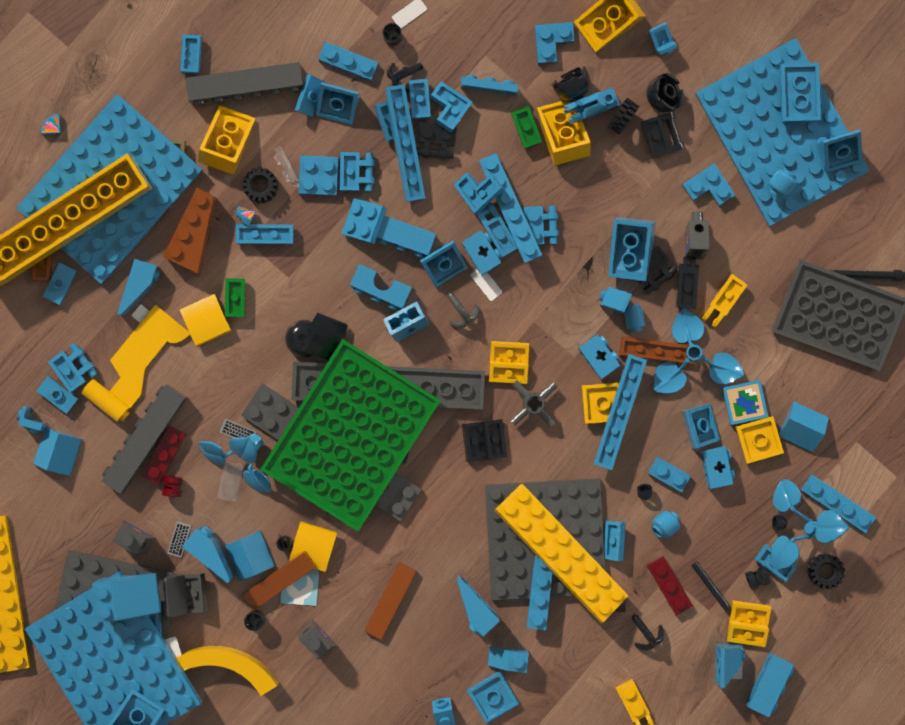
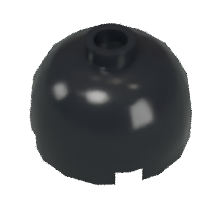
M583 66L582 70L580 67L566 72L560 76L562 78L561 81L557 82L555 80L551 84L555 93L562 100L577 101L586 97L585 94L591 86V79L585 66Z
M664 73L656 76L649 82L646 89V97L648 103L655 111L666 113L682 106L684 92L683 89L680 90L678 86L680 82L674 75Z
M310 320L294 322L288 327L285 334L287 348L298 357L308 358L313 356L302 349L311 333L308 329L312 322Z

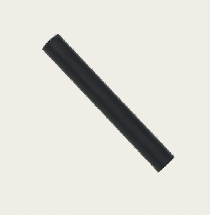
M698 561L694 562L691 565L724 611H729L732 608Z

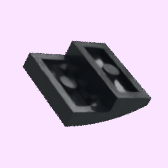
M317 312L308 327L311 333L302 349L306 353L330 360L341 340L345 339L348 325Z
M502 419L462 424L466 462L507 457Z

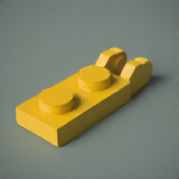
M731 274L710 303V307L702 319L706 321L714 309L720 314L712 322V326L715 328L722 318L728 314L747 287V284Z
M633 679L616 686L615 688L633 723L641 725L639 720L646 717L648 725H654L649 715L650 712Z

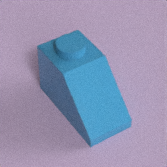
M608 287L606 290H602L598 300L601 301L600 306L621 315L625 312L632 294Z
M490 646L488 666L507 671L527 673L528 650Z

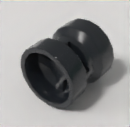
M395 23L385 25L383 28V38L386 44L395 46L401 42L402 32L399 25Z
M764 566L757 568L755 572L749 571L745 573L752 591L758 589L759 585L766 586L771 584Z
M259 610L250 611L244 619L245 627L250 631L259 630L265 623V616Z

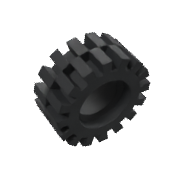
M626 98L609 122L608 127L620 135L640 106Z
M258 167V169L253 168L251 172L248 171L246 177L243 178L244 183H242L246 196L256 203L271 201V198L275 197L276 191H278V181L274 174L268 169ZM259 178L265 179L268 183L267 189L261 193L256 192L253 188L254 181Z
M826 553L819 554L818 557H814L813 561L809 563L808 576L811 578L812 583L820 588H836L839 583L843 582L842 578H845L844 564L838 557ZM824 564H830L833 567V575L828 579L822 578L819 573L821 566Z

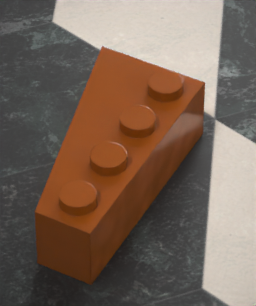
M196 188L163 255L164 258L199 275L202 272L205 250L217 198Z

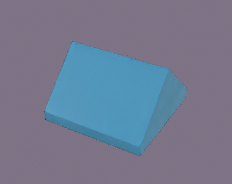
M322 82L316 116L353 125L360 100L359 92Z
M860 129L823 140L817 144L826 173L863 162Z
M454 241L449 242L420 260L421 265L436 288L468 269Z
M793 401L778 433L779 437L813 452L825 436L829 417Z
M710 403L681 411L691 448H700L720 440Z
M45 427L33 464L47 471L70 476L82 439Z
M261 531L225 545L239 581L255 576L275 566Z

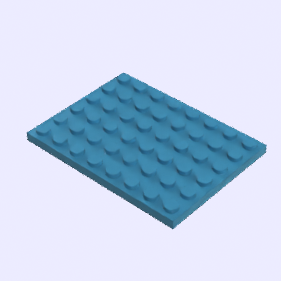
M796 38L695 93L768 227L870 171L862 158L863 162L825 172L817 144L823 140L849 132L821 82V121L781 122L779 65L810 63ZM786 168L797 176L798 184L789 196L781 195L777 197L770 192L771 187L768 182L778 169L783 170Z
M118 94L114 96L16 207L18 211L28 218L126 154L131 155L153 189L61 248L100 284H104L203 171L201 167Z
M120 570L119 572L115 573L110 577H119L125 575L123 574L122 570ZM93 587L25 628V631L84 725H108L131 689H134L165 709L156 725H166L203 702L149 615L116 621L97 622Z

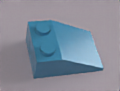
M623 217L614 219L608 277L647 281L656 221Z
M208 526L196 528L182 547L220 578L229 583L235 575L217 537L214 536L215 532Z
M156 573L100 578L92 583L97 622L116 621L161 612Z
M459 574L457 582L470 622L469 627L476 635L480 633L484 636L500 621L499 615Z
M131 689L108 725H156L165 709L134 689Z

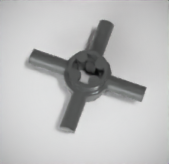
M518 380L512 384L523 397V409L510 421L516 426L528 414L539 415L551 428L556 422L544 410L545 398L557 386L552 382L540 393H529ZM531 399L538 400L537 409L529 407Z

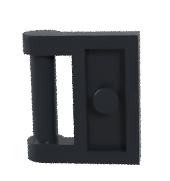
M674 112L641 121L652 159L685 149L684 143H681L674 121ZM663 121H667L674 143L673 146H669L662 124Z

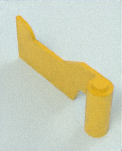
M154 305L110 360L121 377L113 388L108 391L95 379H92L85 386L81 394L117 423L120 420L124 422L130 415L128 411L142 395L147 366L167 342L179 343L190 335L189 331L157 305Z

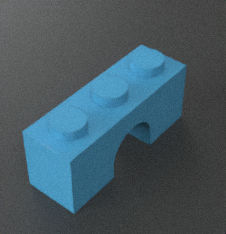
M359 264L350 283V286L354 287L352 291L361 295L365 292L371 295L370 299L378 303L383 300L388 303L387 307L396 311L399 308L403 309L412 291V287L394 280L389 289L379 290L374 284L377 272Z

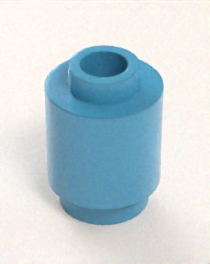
M640 304L627 306L624 312L627 330L631 329V333L643 331L642 327L646 326L643 308H640Z

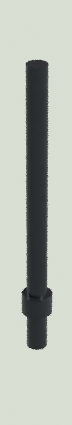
M831 270L850 278L905 280V272L902 270H893V272Z

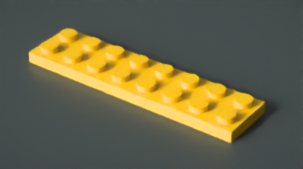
M522 483L494 510L600 623H603L628 597L625 591Z
M7 515L0 516V673L31 667Z

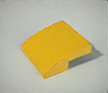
M215 294L180 309L196 347L231 332L228 321Z
M491 341L489 382L514 383L518 380L521 384H527L529 343Z
M300 522L289 561L306 551L316 565L314 569L326 572L337 532Z
M732 600L727 642L766 647L771 606Z

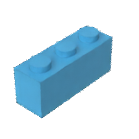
M384 216L376 239L377 243L388 246V243L393 244L395 249L406 252V249L413 251L414 256L423 259L424 256L430 254L436 234Z
M769 652L745 705L767 717L774 714L778 706L776 702L779 696H782L785 692L786 686L784 685L787 679H790L794 673V664Z

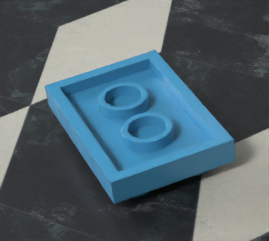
M819 63L780 64L781 122L821 121Z

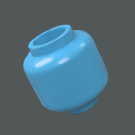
M786 168L783 170L778 169L768 182L771 187L770 192L777 197L781 195L789 196L798 184L797 176Z
M662 511L652 520L651 529L658 538L669 539L680 529V518L675 512Z

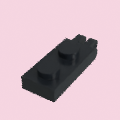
M684 256L683 264H679L676 308L696 309L699 265H695L696 257H691V263L688 264V257Z

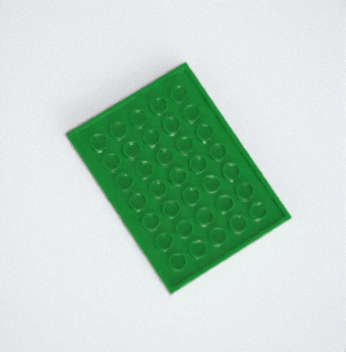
M342 339L260 470L351 528L359 531L441 400Z

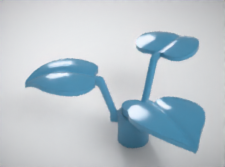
M683 308L673 322L672 335L678 343L682 344L688 341L687 358L679 368L673 362L660 364L654 374V390L664 394L681 390L687 381L686 375L681 371L689 361L698 362L700 359L704 360L711 366L709 370L710 378L715 383L721 385L729 384L743 377L744 372L739 362L730 354L717 353L713 357V362H710L702 355V349L698 345H694L692 341H697L702 337L704 325L696 315Z
M251 434L244 438H232L229 441L231 451L228 453H223L222 448L213 442L201 441L198 443L203 455L215 465H224L226 462L225 458L233 453L249 464L248 471L243 472L246 483L258 492L266 494L273 492L267 476L259 470L252 469L258 455L257 451L264 444L262 438L257 434Z
M787 479L780 481L775 489L773 504L777 510L787 512L791 509L792 512L807 521L804 527L806 535L793 537L791 540L787 536H780L775 540L771 549V558L774 567L778 571L791 567L798 560L800 550L798 545L794 543L795 541L814 537L819 542L829 543L841 537L850 528L836 512L831 510L823 511L817 517L816 522L797 511L794 506L801 502V492L796 484Z

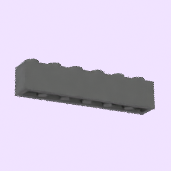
M300 62L185 78L188 100L194 106H202L206 104L205 102L209 101L223 103L225 102L224 99L231 98L232 101L243 100L245 96L259 98L262 97V94L266 93L280 95L281 91L288 90L289 93L299 92L304 85Z
M170 385L159 388L156 393V400L154 403H149L145 409L146 415L143 419L140 418L134 426L136 430L132 435L129 434L126 437L124 448L122 451H117L113 457L114 463L111 467L108 466L102 474L104 476L102 482L120 494L125 493L188 398Z

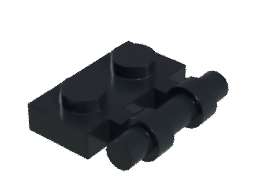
M419 122L417 143H424V148L416 147L417 155H422L423 158L431 156L440 157L441 160H446V158L453 159L454 151H447V146L455 147L457 127L451 133L438 124ZM430 144L441 145V150L430 149Z
M659 245L652 250L647 276V283L649 285L643 289L647 295L652 291H657L662 283L666 280H671L673 275L678 272L674 265L669 269L665 267V264L670 259ZM660 270L662 274L654 280L651 275Z

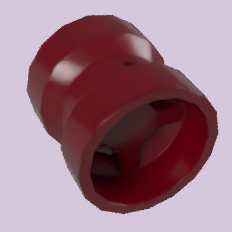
M164 476L163 482L165 487L162 489V495L181 497L180 485L183 483V478Z

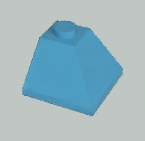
M716 644L715 682L720 688L727 686L740 669L741 661L745 660V650L739 644Z

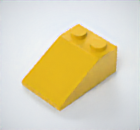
M599 0L576 19L574 23L593 50L598 52L634 27L646 15L635 0Z
M564 100L537 108L548 151L554 166L591 156V142L583 122L579 121L570 124L567 120L572 115H575L576 112L564 114V106L575 102L574 100Z
M219 105L200 146L198 162L234 175L253 128L255 118Z

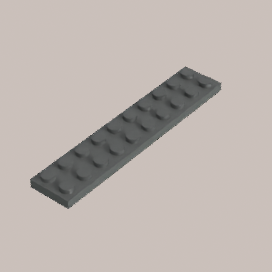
M293 362L291 400L304 401L327 363ZM387 366L441 400L437 407L483 409L485 371Z
M262 383L241 416L279 440L299 407ZM396 472L375 505L401 521L422 489Z

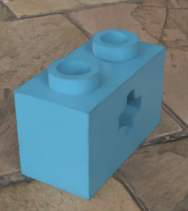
M482 230L462 242V246L481 276L501 265L500 260L502 259L497 248L493 250L490 245L492 240L488 233L483 234ZM481 247L483 250H488L486 252V257H484L483 255H478L480 253Z
M417 301L383 319L390 335L396 342L430 325L422 307Z
M597 334L579 347L578 350L599 379H603L620 366L618 363L620 359L614 351H609L607 348L609 344L603 336L599 337ZM597 351L599 353L604 352L603 361L596 359L598 356Z
M726 446L700 450L707 487L713 489L732 485L735 474L733 468H730L729 461H731L729 449L726 450ZM717 462L723 465L720 468V472L714 469V466H717Z

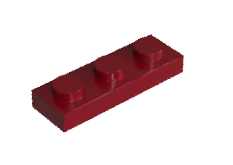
M169 425L142 477L160 485L187 434Z
M664 556L646 565L676 616L693 607Z

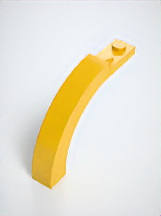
M202 646L181 653L182 655L176 657L183 671H185V668L187 670L205 665L231 669L245 677L255 687L260 696L277 687L279 683L275 675L262 662L250 654L234 648Z

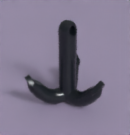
M391 63L387 69V77L392 81V86L400 85L399 80L422 70L423 64L417 63L411 67H402V69L393 74L395 63Z
M637 614L632 616L633 622L649 642V644L635 643L636 647L649 651L663 641L664 630L662 625H659L658 636L655 638Z

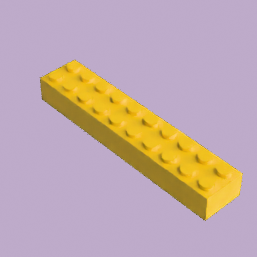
M129 154L122 156L0 235V287L152 190L153 188L134 158Z

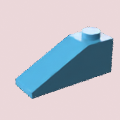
M134 259L117 314L125 316L154 286L155 282L159 281L161 275L160 267Z

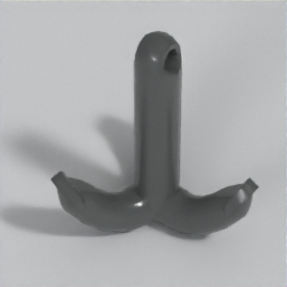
M452 292L448 294V299L463 319L461 322L450 321L449 323L453 327L463 328L469 322L475 321L479 314L478 305H474V310L469 315L458 298Z

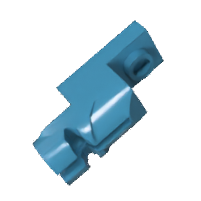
M609 88L565 105L564 114L576 112L575 115H572L567 120L570 124L582 120L586 121L616 108L620 103L613 88Z

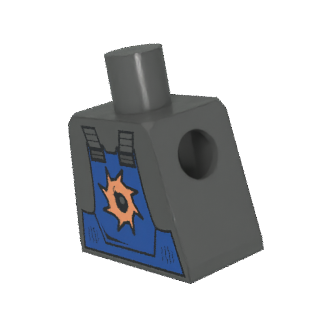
M695 211L691 213V220H689L686 226L685 256L688 258L704 259L709 251V221H703V212Z
M123 520L113 538V542L136 555H146L155 540V537Z
M313 619L298 632L299 640L318 660L324 659L337 646Z

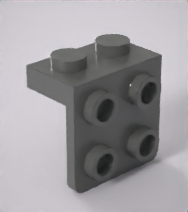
M205 573L183 574L164 579L163 591L167 617H175L187 613L208 612Z

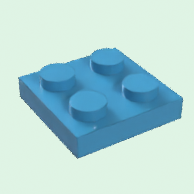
M300 155L298 194L337 196L339 157Z
M354 198L341 234L374 244L387 208Z

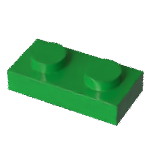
M530 107L511 112L523 148L527 149L542 143Z
M225 278V317H245L246 279Z

